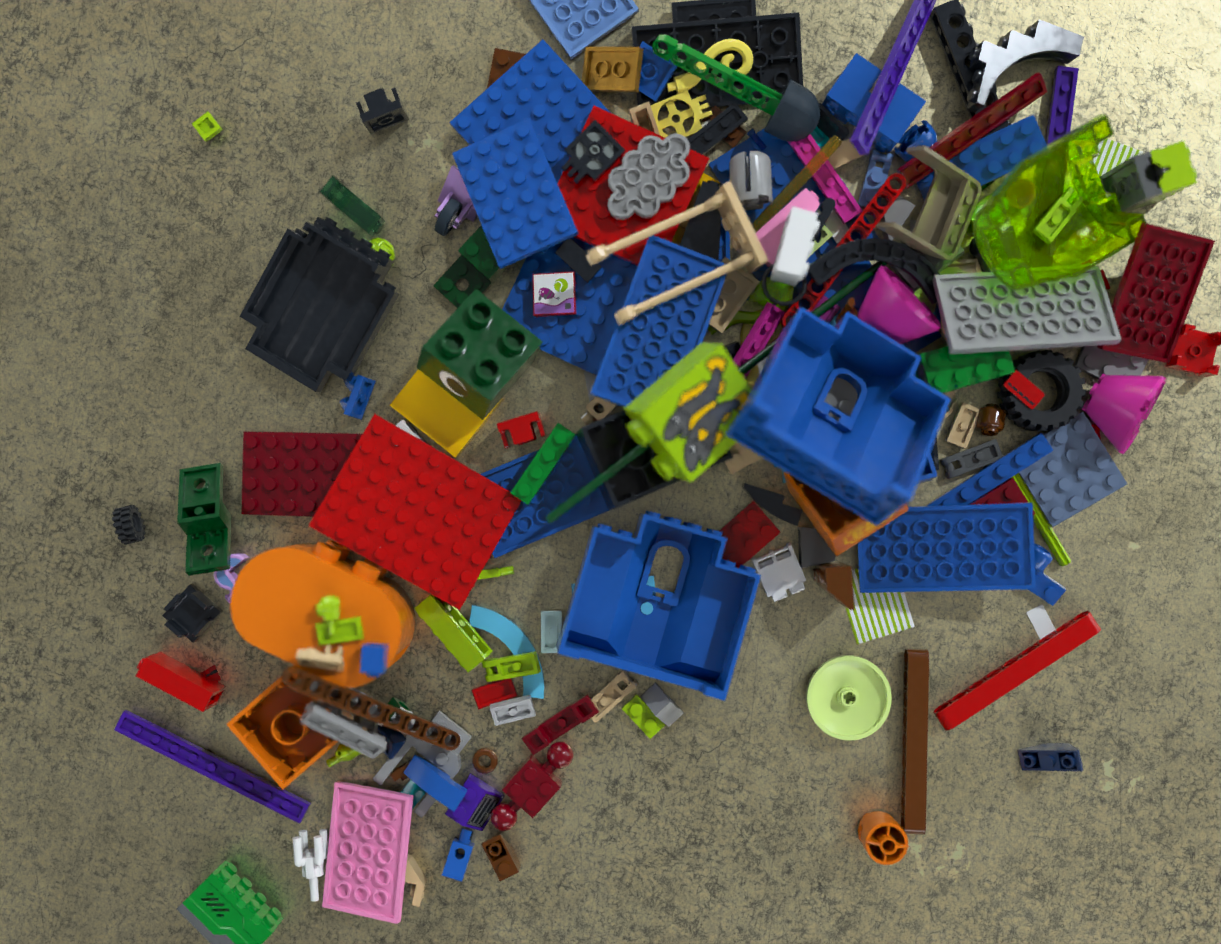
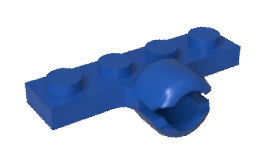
M1034 543L1036 589H1029V591L1053 606L1066 589L1044 574V569L1052 561V556L1044 547Z

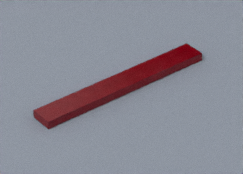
M1035 73L929 148L946 160H950L1047 93L1042 74ZM915 157L897 169V172L905 177V188L907 189L934 171Z

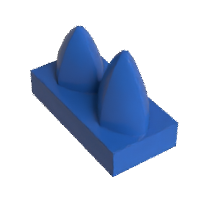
M357 375L351 381L343 380L351 394L341 399L340 405L344 410L343 414L362 420L376 381Z

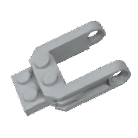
M439 711L432 721L448 727L459 734L461 741L458 748L452 751L446 750L407 735L405 737V744L393 759H388L373 780L381 786L412 746L436 767L443 769L446 774L450 775V779H453L462 766L460 752L472 736ZM433 727L427 730L426 736L432 734ZM451 734L445 738V743L451 740ZM427 793L413 812L422 818L436 799Z

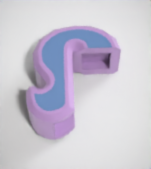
M243 553L231 554L230 569L216 571L213 574L216 584L230 591L229 594L225 595V599L229 603H231L233 586L238 577L234 570L250 558Z

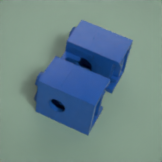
M856 53L825 97L822 105L843 124L846 125L849 122L856 127L871 96L869 91L882 70ZM901 83L898 85L872 143L875 149L881 153H890L926 103V100Z

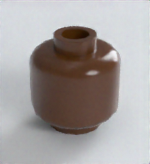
M986 404V407L980 408L976 427L983 435H998L1005 427V411L999 408L997 404Z

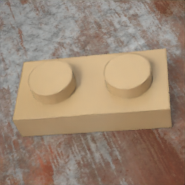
M962 402L945 441L966 449L976 427L980 409Z

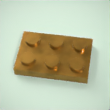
M586 47L582 82L590 91L638 92L644 49L641 47Z

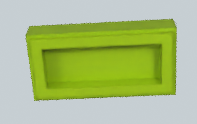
M361 616L334 620L335 635H330L329 621L315 624L319 646L364 638Z

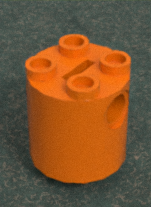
M873 811L863 815L858 826V838L868 855L876 863L882 865H893L901 861L908 849V837L898 822L890 814L882 811Z

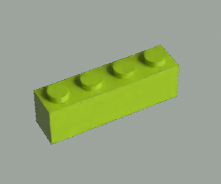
M430 594L414 608L418 616L427 623L433 634L438 636L445 645V648L454 655L460 666L465 668L468 673L493 652L456 607Z

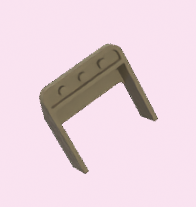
M927 146L909 147L906 152L934 170L933 181L914 229L911 233L895 222L878 223L876 227L915 251L942 260H952L959 251L980 198L981 184L978 180Z

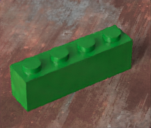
M557 423L511 491V494L529 505L576 437V434L560 423Z

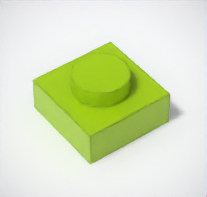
M209 111L192 123L206 142L223 130Z

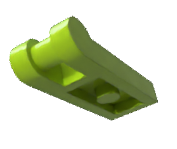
M536 651L494 659L489 658L482 661V667L486 670V682L533 675L541 672ZM493 666L497 667L498 672H494Z

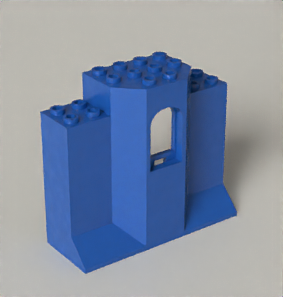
M800 307L782 329L744 406L725 435L875 526H878L911 501L951 399L922 380L914 377L921 360L919 355L856 316L846 312L833 327ZM835 378H841L849 382L857 392V400L850 416L824 402ZM830 412L839 417V420L837 421L830 417L828 413Z
M646 510L645 514H639L633 537L631 532L618 529V533L611 531L612 527L598 523L597 527L592 526L565 621L556 643L558 654L575 659L581 657L701 691L706 696L725 701L761 575L756 574V569L741 564L739 568H736V563L721 559L727 538L721 537L723 532L708 528L704 532L701 531L702 526L688 522L680 525L681 520L667 516L660 519L661 514ZM663 546L677 548L683 555V563L674 593L646 585L655 553ZM653 591L664 594V598L652 595ZM644 602L651 603L653 606L652 613L648 615L641 612V605Z

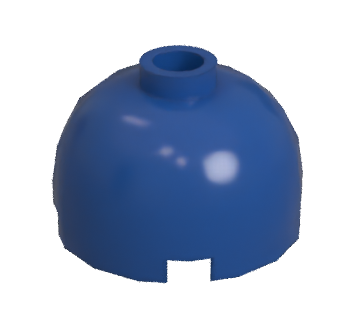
M921 121L923 125L919 127L916 124L912 126L899 140L901 144L899 148L895 146V153L904 161L908 162L914 158V156L906 152L907 148L924 145L929 148L938 141L936 131L928 121Z

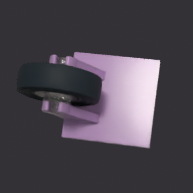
M452 165L438 198V202L441 205L434 217L438 218L434 230L442 236H446L452 228L458 229L465 218L474 222L477 217L458 167Z

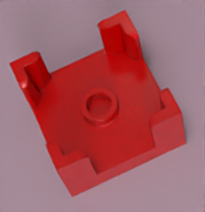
M1184 324L1169 363H1166V367L1204 377L1218 375L1220 365H1213L1217 346L1221 345V332L1206 333L1194 330L1196 329L1194 325Z

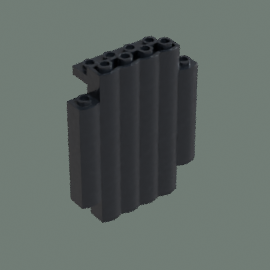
M327 216L325 220L317 217L314 224L305 222L302 228L304 231L298 228L295 231L287 228L239 316L257 327L245 349L315 392H322L332 373L345 381L352 380L400 295L395 291L396 287L386 281L382 284L394 263L390 259L391 254L382 249L376 251L371 248L373 244L364 238H361L359 241L354 237V232L345 227L341 230L336 227L337 222Z

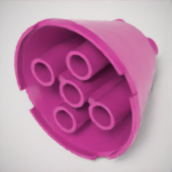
M1102 374L1098 382L1093 385L1089 393L1091 397L1087 399L1082 410L1087 413L1117 451L1125 454L1139 433L1140 424L1148 418L1167 378L1163 376Z

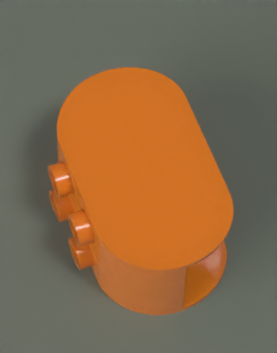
M330 539L326 543L318 541L317 544H294L271 549L257 555L239 573L233 586L230 603L233 623L239 634L247 642L309 673L348 688L365 685L377 678L368 677L367 673H360L362 645L365 643L389 644L387 668L403 656L414 635L415 612L405 590L397 582L385 576L388 571L387 569L365 558L364 562L359 560L355 562L347 558L351 549ZM333 595L340 599L339 620L361 616L364 633L363 639L328 644L331 645L332 654L337 653L339 646H342V657L345 663L343 671L299 666L296 659L298 649L313 648L320 653H325L327 645L319 646L315 625L316 623L327 622L323 621V617L319 616L316 612V604L319 603L322 597Z

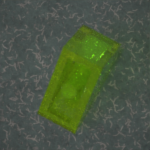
M770 278L766 281L767 290L773 298L779 301H791L793 299L794 286L773 281ZM762 285L750 294L748 302H769L774 304L765 296Z

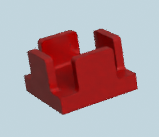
M538 411L497 423L505 449L511 448L506 434L509 431L515 445H523L537 440L533 428L535 423L538 425L541 437H546L542 418Z

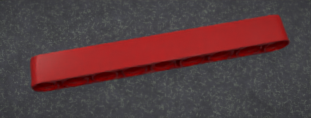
M894 173L888 177L837 246L853 241L850 237L852 232H858L861 235V239H866L905 188L906 179L903 175ZM890 181H897L900 184V189H892ZM877 198H884L887 201V206H879ZM864 215H871L874 218V223H865ZM843 268L821 284L822 292L820 293L813 292L811 285L815 282L813 279L810 280L804 296L800 299L809 302L810 307L807 311H812ZM798 302L791 305L781 320L782 328L786 325V318L789 316L793 317L799 310Z
M1090 611L1078 614L938 706L933 713L945 731L955 728L1101 631L1100 626Z

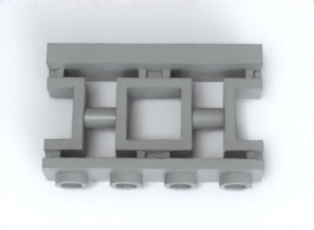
M318 681L310 684V690L314 691L318 688ZM353 687L350 688V689H352V690H355V691H357V692H360V693H362V694H365V693H363V692H361V691H359V690H357V689H355V688H353ZM338 689L332 690L330 696L335 698L338 695ZM353 697L350 700V707L356 705L357 697ZM312 700L305 707L306 712L301 716L300 723L372 759L376 758L386 749V737L377 733L378 725L382 726V724L354 714V719L351 720L341 714V708L317 700V702ZM376 704L370 707L369 714H373L377 710Z

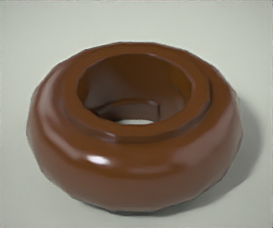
M481 748L474 753L472 764L477 772L488 774L496 768L498 757L493 750ZM486 755L491 759V764L483 766L480 764L479 758Z

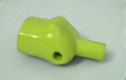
M340 743L335 751V755L327 759L326 763L329 767H332L341 761H351L362 753Z

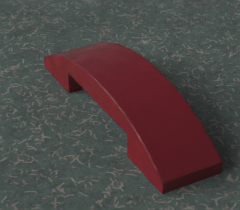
M587 694L546 719L521 739L531 753L535 755L549 746L552 741L580 723L589 720L600 711Z

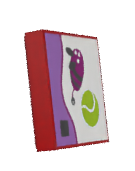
M575 272L533 274V311L535 317L576 315Z

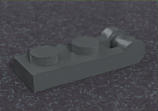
M993 439L940 459L941 465L945 466L946 478L950 479L993 463L1003 455L997 439ZM958 461L960 468L954 469L952 462Z

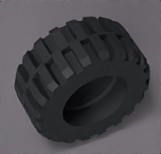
M1052 350L1031 352L1012 361L1014 370L1019 371L1027 379L1032 373L1042 371L1054 380L1057 387V398L1050 409L1045 411H1039L1035 408L1030 409L1004 387V383L1013 373L1004 376L998 382L1001 392H997V396L1002 398L1003 402L999 404L1000 408L1007 411L1006 417L1008 420H1014V425L1024 427L1028 431L1059 429L1060 426L1069 424L1070 419H1075L1079 414L1077 409L1082 408L1084 405V401H1081V398L1086 396V390L1082 388V384H1086L1085 378H1080L1079 373L1082 372L1079 366L1074 367L1072 365L1074 361L1070 357L1064 358L1063 353H1053Z

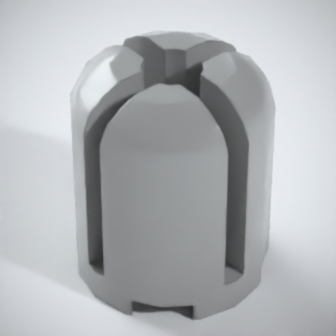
M746 151L733 156L729 162L730 181L742 206H745V210L763 209V204L769 202L772 205V173L769 156L759 151H750V161L749 157L746 156Z

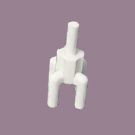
M328 829L319 830V835L313 837L314 848L308 849L307 830H300L299 836L293 837L294 864L296 867L302 866V877L309 879L310 900L313 902L319 900L318 877L324 874L323 863L324 859H327L329 843Z

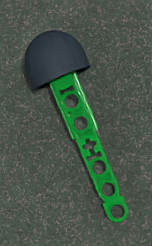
M659 35L652 45L653 52L657 56L668 62L671 60L674 65L770 114L771 116L764 131L781 140L789 142L802 140L809 136L818 124L820 106L816 96L809 89L791 79L783 93L780 94L685 44H678V40L668 35ZM658 42L666 43L668 49H661L658 46ZM677 52L685 53L687 59H680L677 56ZM696 62H703L706 69H699L696 66ZM718 73L722 74L721 78L717 77ZM733 82H741L744 85V88L737 89L734 86ZM754 91L760 92V93L762 94L763 98H761V99L755 98V97L752 95V92H754Z

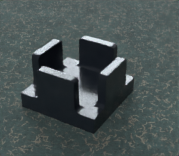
M395 87L391 89L396 100L393 102L387 98L383 88L365 94L364 99L369 109L368 112L365 111L360 101L356 102L362 123L370 134L409 120Z
M189 584L182 593L176 594L164 608L166 612L162 616L168 620L164 625L177 637L182 638L185 636L192 643H195L223 611L197 587Z

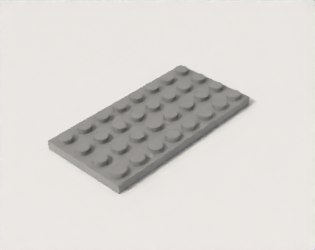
M1099 266L935 275L932 279L950 354L1118 344L1121 341Z

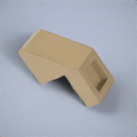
M408 854L405 882L413 884L410 892V897L413 898L412 905L420 907L425 893L427 878L413 856Z

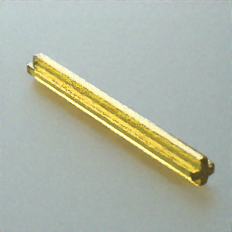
M833 136L774 199L773 204H770L751 224L755 233L788 203L841 146L842 141L837 136Z

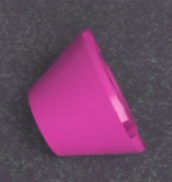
M881 265L878 268L858 311L857 318L899 344H904L942 328L932 311L924 302L921 303L914 295L915 292L886 266Z

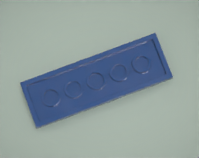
M1032 114L977 140L948 161L978 180L981 186L1050 155V151L1035 116ZM934 171L917 182L924 201L933 181Z

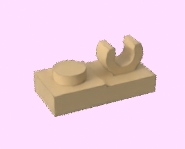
M331 645L326 646L325 653H320L313 648L298 649L296 659L299 666L343 671L345 666L342 657V646H339L338 652L335 654L331 653Z

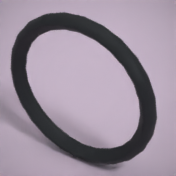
M774 264L766 269L762 278V289L765 296L771 302L780 306H789L797 303L806 292V276L802 280V290L795 299L791 301L776 300L769 294L766 286L767 276L773 270Z

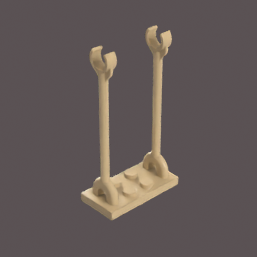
M731 181L723 184L715 195L703 204L608 246L601 245L588 251L589 254L586 257L589 264L594 265L606 259L611 253L701 213L718 208L722 217L723 227L731 235L732 246L740 254L739 258L640 304L630 305L617 311V314L614 316L619 325L635 318L643 311L733 270L746 267L750 274L768 261Z

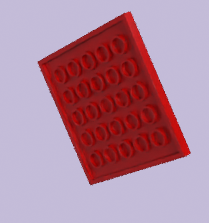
M593 106L582 132L596 120L625 149V153L595 182L586 175L576 184L573 180L578 173L570 178L567 175L572 169L570 167L567 171H563L558 181V186L579 233L574 237L598 247L601 245L608 246L685 212L710 158L691 149L689 150V155L684 160L690 170L687 182L680 187H676L675 196L671 201L660 203L659 210L653 217L642 218L634 213L625 220L615 219L608 211V200L613 194L608 185L610 172L616 167L622 166L624 155L629 151L637 150L639 142L644 137L652 135L657 136L661 140H664L665 137L597 106ZM680 223L656 233L654 236L672 242ZM648 237L611 254L638 266Z

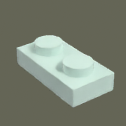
M561 610L541 611V653H558L556 643L562 629Z

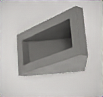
M656 682L640 696L653 714L668 727L684 714L680 707Z

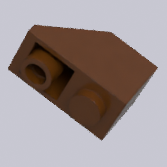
M501 833L481 843L500 882L519 873L521 864L512 846Z

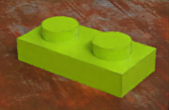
M637 693L622 707V710L650 739L665 726V723L653 714Z

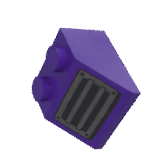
M470 773L462 785L468 789L455 811L448 808L445 815L462 826L483 831L491 819L492 810L502 802L505 795Z

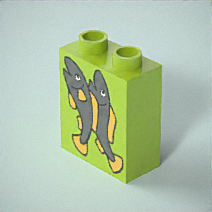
M700 343L624 408L632 420L626 427L630 435L641 446L649 443L657 455L651 460L652 465L664 479L669 481L675 477L692 482L737 442L725 434L744 406L752 389L722 344Z

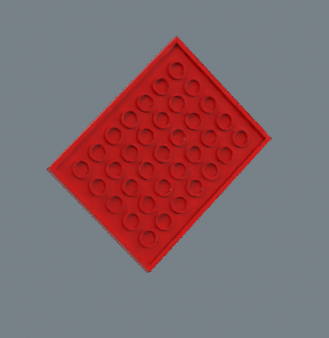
M374 414L308 526L460 610L520 505L521 500L507 489Z

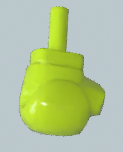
M333 595L324 596L316 604V612L319 616L323 617V621H329L330 635H335L334 620H339L340 599Z

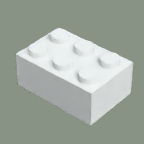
M792 206L785 220L770 280L795 286L798 281H802L803 277L806 276L809 266L806 260H808L814 247V242L811 240H813L814 234H817L820 221H817L818 213Z

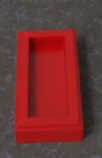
M512 678L493 681L471 690L478 710L490 706V704L518 696Z

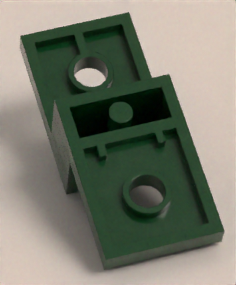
M482 225L458 250L461 256L433 285L457 308L475 289L484 294L506 270V267L500 269ZM460 280L468 281V288L464 291L457 288Z
M221 463L179 469L177 524L187 535L185 573L188 576L230 569L231 513L223 503V466ZM205 482L203 488L196 489L200 483ZM213 548L210 555L204 556L207 549Z

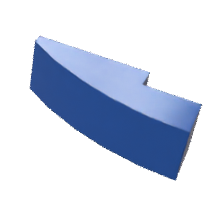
M416 754L404 771V774L415 784L452 811L456 810L468 790L450 779V775Z

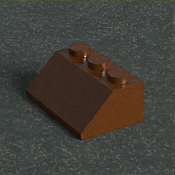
M842 562L815 565V569H812L813 581H816L817 585L839 604L849 610H855L851 566Z

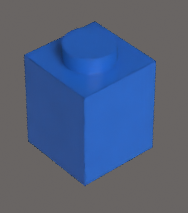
M365 643L362 645L360 673H367L368 677H380V674L387 671L389 644Z

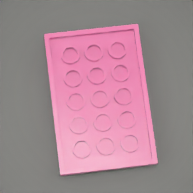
M342 781L335 782L322 907L395 924L401 922L414 795Z

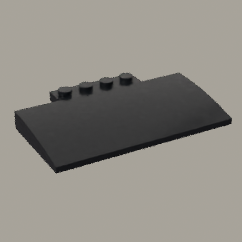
M755 0L672 2V23L632 26L631 28L633 47H639L642 41L652 47L655 39L661 34L668 35L678 40V44H685L702 54L713 44L721 40L736 39L743 41L749 46L753 54V65L746 76L780 94L783 93L790 79L803 86L799 12L756 16ZM658 42V46L661 49H668L666 43ZM733 50L722 52L714 58V60L720 62L724 55L733 54L734 60L729 63V67L733 70L739 69L743 62L741 54ZM677 52V56L680 59H687L685 53ZM677 67L668 83L674 82V77L688 73V71ZM718 73L717 77L721 78L722 74ZM703 79L696 86L688 90L691 100L702 95L706 96L707 99L700 102V105L709 103L710 107L715 105L722 107L730 106L734 102L737 105L748 104ZM733 82L734 86L737 89L744 88V85L741 82ZM666 85L659 99L655 102L638 91L636 92L637 106L648 101L651 106L677 95L676 90L668 92ZM758 91L752 92V95H753L755 98H757V99L763 98V96H762V94H761L760 92H758ZM677 100L674 102L677 110L689 109V105L684 101ZM667 106L661 107L659 112L668 111Z

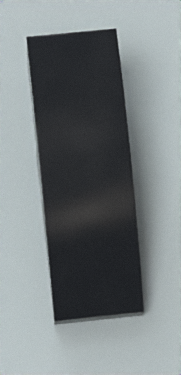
M746 483L742 484L744 491L761 508L782 521L798 526L802 510L783 504L784 495Z

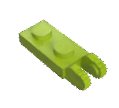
M1071 187L1066 189L1060 198L1055 201L1032 230L1047 245L1056 238L1076 213L1077 207L1084 199L1079 195L1073 200L1071 205L1068 204L1066 200L1074 191Z

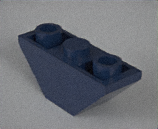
M1045 743L1018 750L1022 771H1083L1079 749L1069 743Z

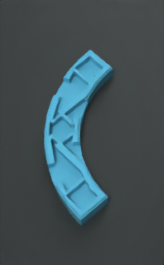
M472 605L470 625L472 627L485 630L499 638L511 650L513 655L536 651L527 635L513 621L494 610ZM537 654L541 672L522 676L523 696L531 695L532 698L544 699V674Z

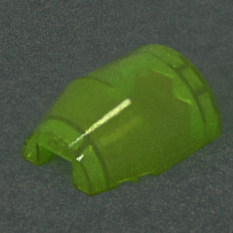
M1107 114L1095 116L1018 162L974 217L973 234L980 254L993 274L1007 287L1013 290H1020L1038 286L1040 283L1056 282L1059 279L1078 277L1133 244L1141 223H1146L1143 214L1122 212L1116 194L1104 191L1093 158L1101 154L1098 144L1114 135ZM1071 187L1074 191L1066 200L1068 204L1071 205L1073 200L1079 195L1084 199L1077 207L1076 213L1056 238L1047 245L1032 230L1055 201L1060 198L1066 189Z

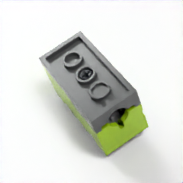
M1181 141L1162 149L1158 148L1132 156L1100 176V181L1111 216H1115L1161 202L1165 198L1184 190V188L1196 184L1197 173L1190 161V150L1186 146L1185 141Z

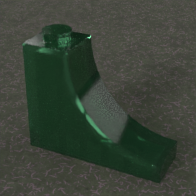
M332 175L319 193L373 237L374 234H379L384 227L383 223L385 220Z

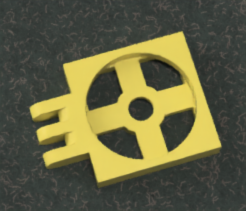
M686 90L651 105L660 136L665 138L669 136L662 131V129L669 126L674 127L677 134H681L686 138L702 128L700 120L713 115L712 111L705 113L702 111L710 107L709 103L699 104L707 99L706 96L702 95L691 100L689 92ZM677 100L684 101L689 105V109L680 112L676 109L674 102ZM666 105L669 112L668 118L659 121L658 113L661 107ZM674 115H678L680 117V121L678 123H674L672 121V117ZM693 117L694 123L686 133L683 127L684 120Z

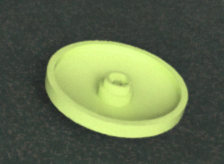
M842 655L827 660L815 670L807 686L806 703L813 721L822 731L837 739L849 741L870 736L883 725L891 708V689L884 673L872 662L859 656Z

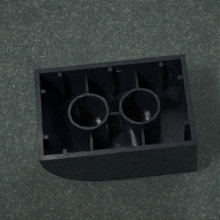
M625 410L584 426L576 432L595 478L639 445L627 430L626 426L632 420ZM650 447L600 485L599 489L608 510H612L682 479L675 477L669 481L664 479L652 465L651 460L657 455ZM730 449L708 468L732 459L733 456Z

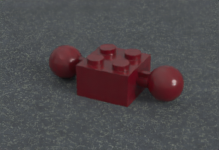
M561 741L553 743L547 751V761L544 764L531 754L504 783L502 791L512 800L508 804H499L492 810L491 822L496 829L507 831L513 828L517 822V812L520 808L534 818L562 786V780L553 772L556 769L568 767L573 761L574 753L569 744Z

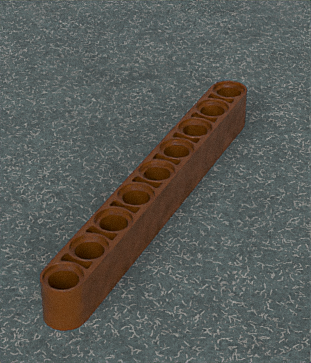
M906 648L904 651L901 827L906 835H925L929 700L928 649Z
M287 667L282 672V682L294 691L446 750H455L460 745L459 734L448 727L350 688L342 687L297 667ZM293 673H298L297 681L289 683V677ZM318 681V688L310 691V684ZM338 689V695L334 699H330L331 691ZM353 697H357L356 705L350 707V700ZM376 704L377 710L373 714H369L370 707ZM396 712L395 719L389 722V715ZM414 720V726L408 729V723ZM433 727L432 734L426 736L427 730ZM451 734V740L445 743V738Z

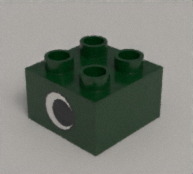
M475 289L422 346L417 368L484 420L532 365L543 341Z

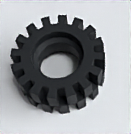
M132 504L114 509L112 521H114L113 527L116 529L115 534H118V540H121V543L124 545L143 541L146 533L144 531L145 525H143L144 519L141 518L142 514L139 512L138 507Z

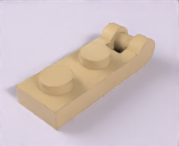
M622 669L591 698L600 711L591 718L595 723L638 686L639 683L628 675L629 672ZM621 681L627 685L623 690L618 685Z

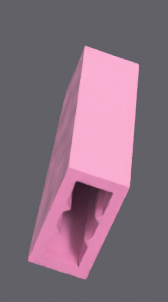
M805 188L755 233L768 259L765 263L768 267L775 262L785 220L792 206L815 212L819 207V198L812 190L808 191Z

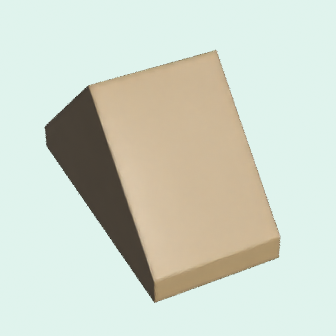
M649 101L629 109L632 123L660 135Z

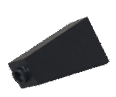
M711 180L703 181L694 207L712 198L720 189L719 184ZM718 208L690 218L680 246L719 261L721 215Z

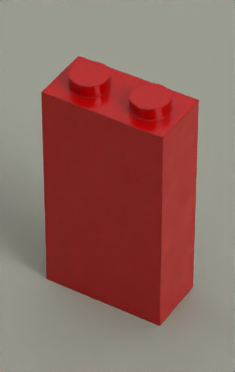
M163 652L142 658L137 665L138 672L136 677L202 712L217 705L226 688L225 685L201 674L199 671Z

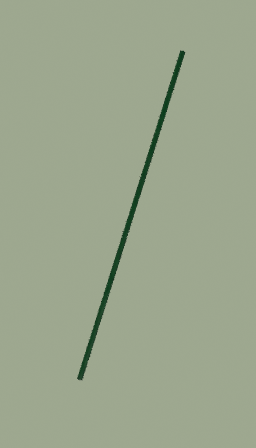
M991 181L981 186L982 191L989 185H991L994 181ZM877 261L811 313L817 317L821 316L873 276L881 265L886 266L888 263ZM777 339L738 368L742 376L770 355ZM649 443L645 446L639 444L545 517L550 524L650 448Z

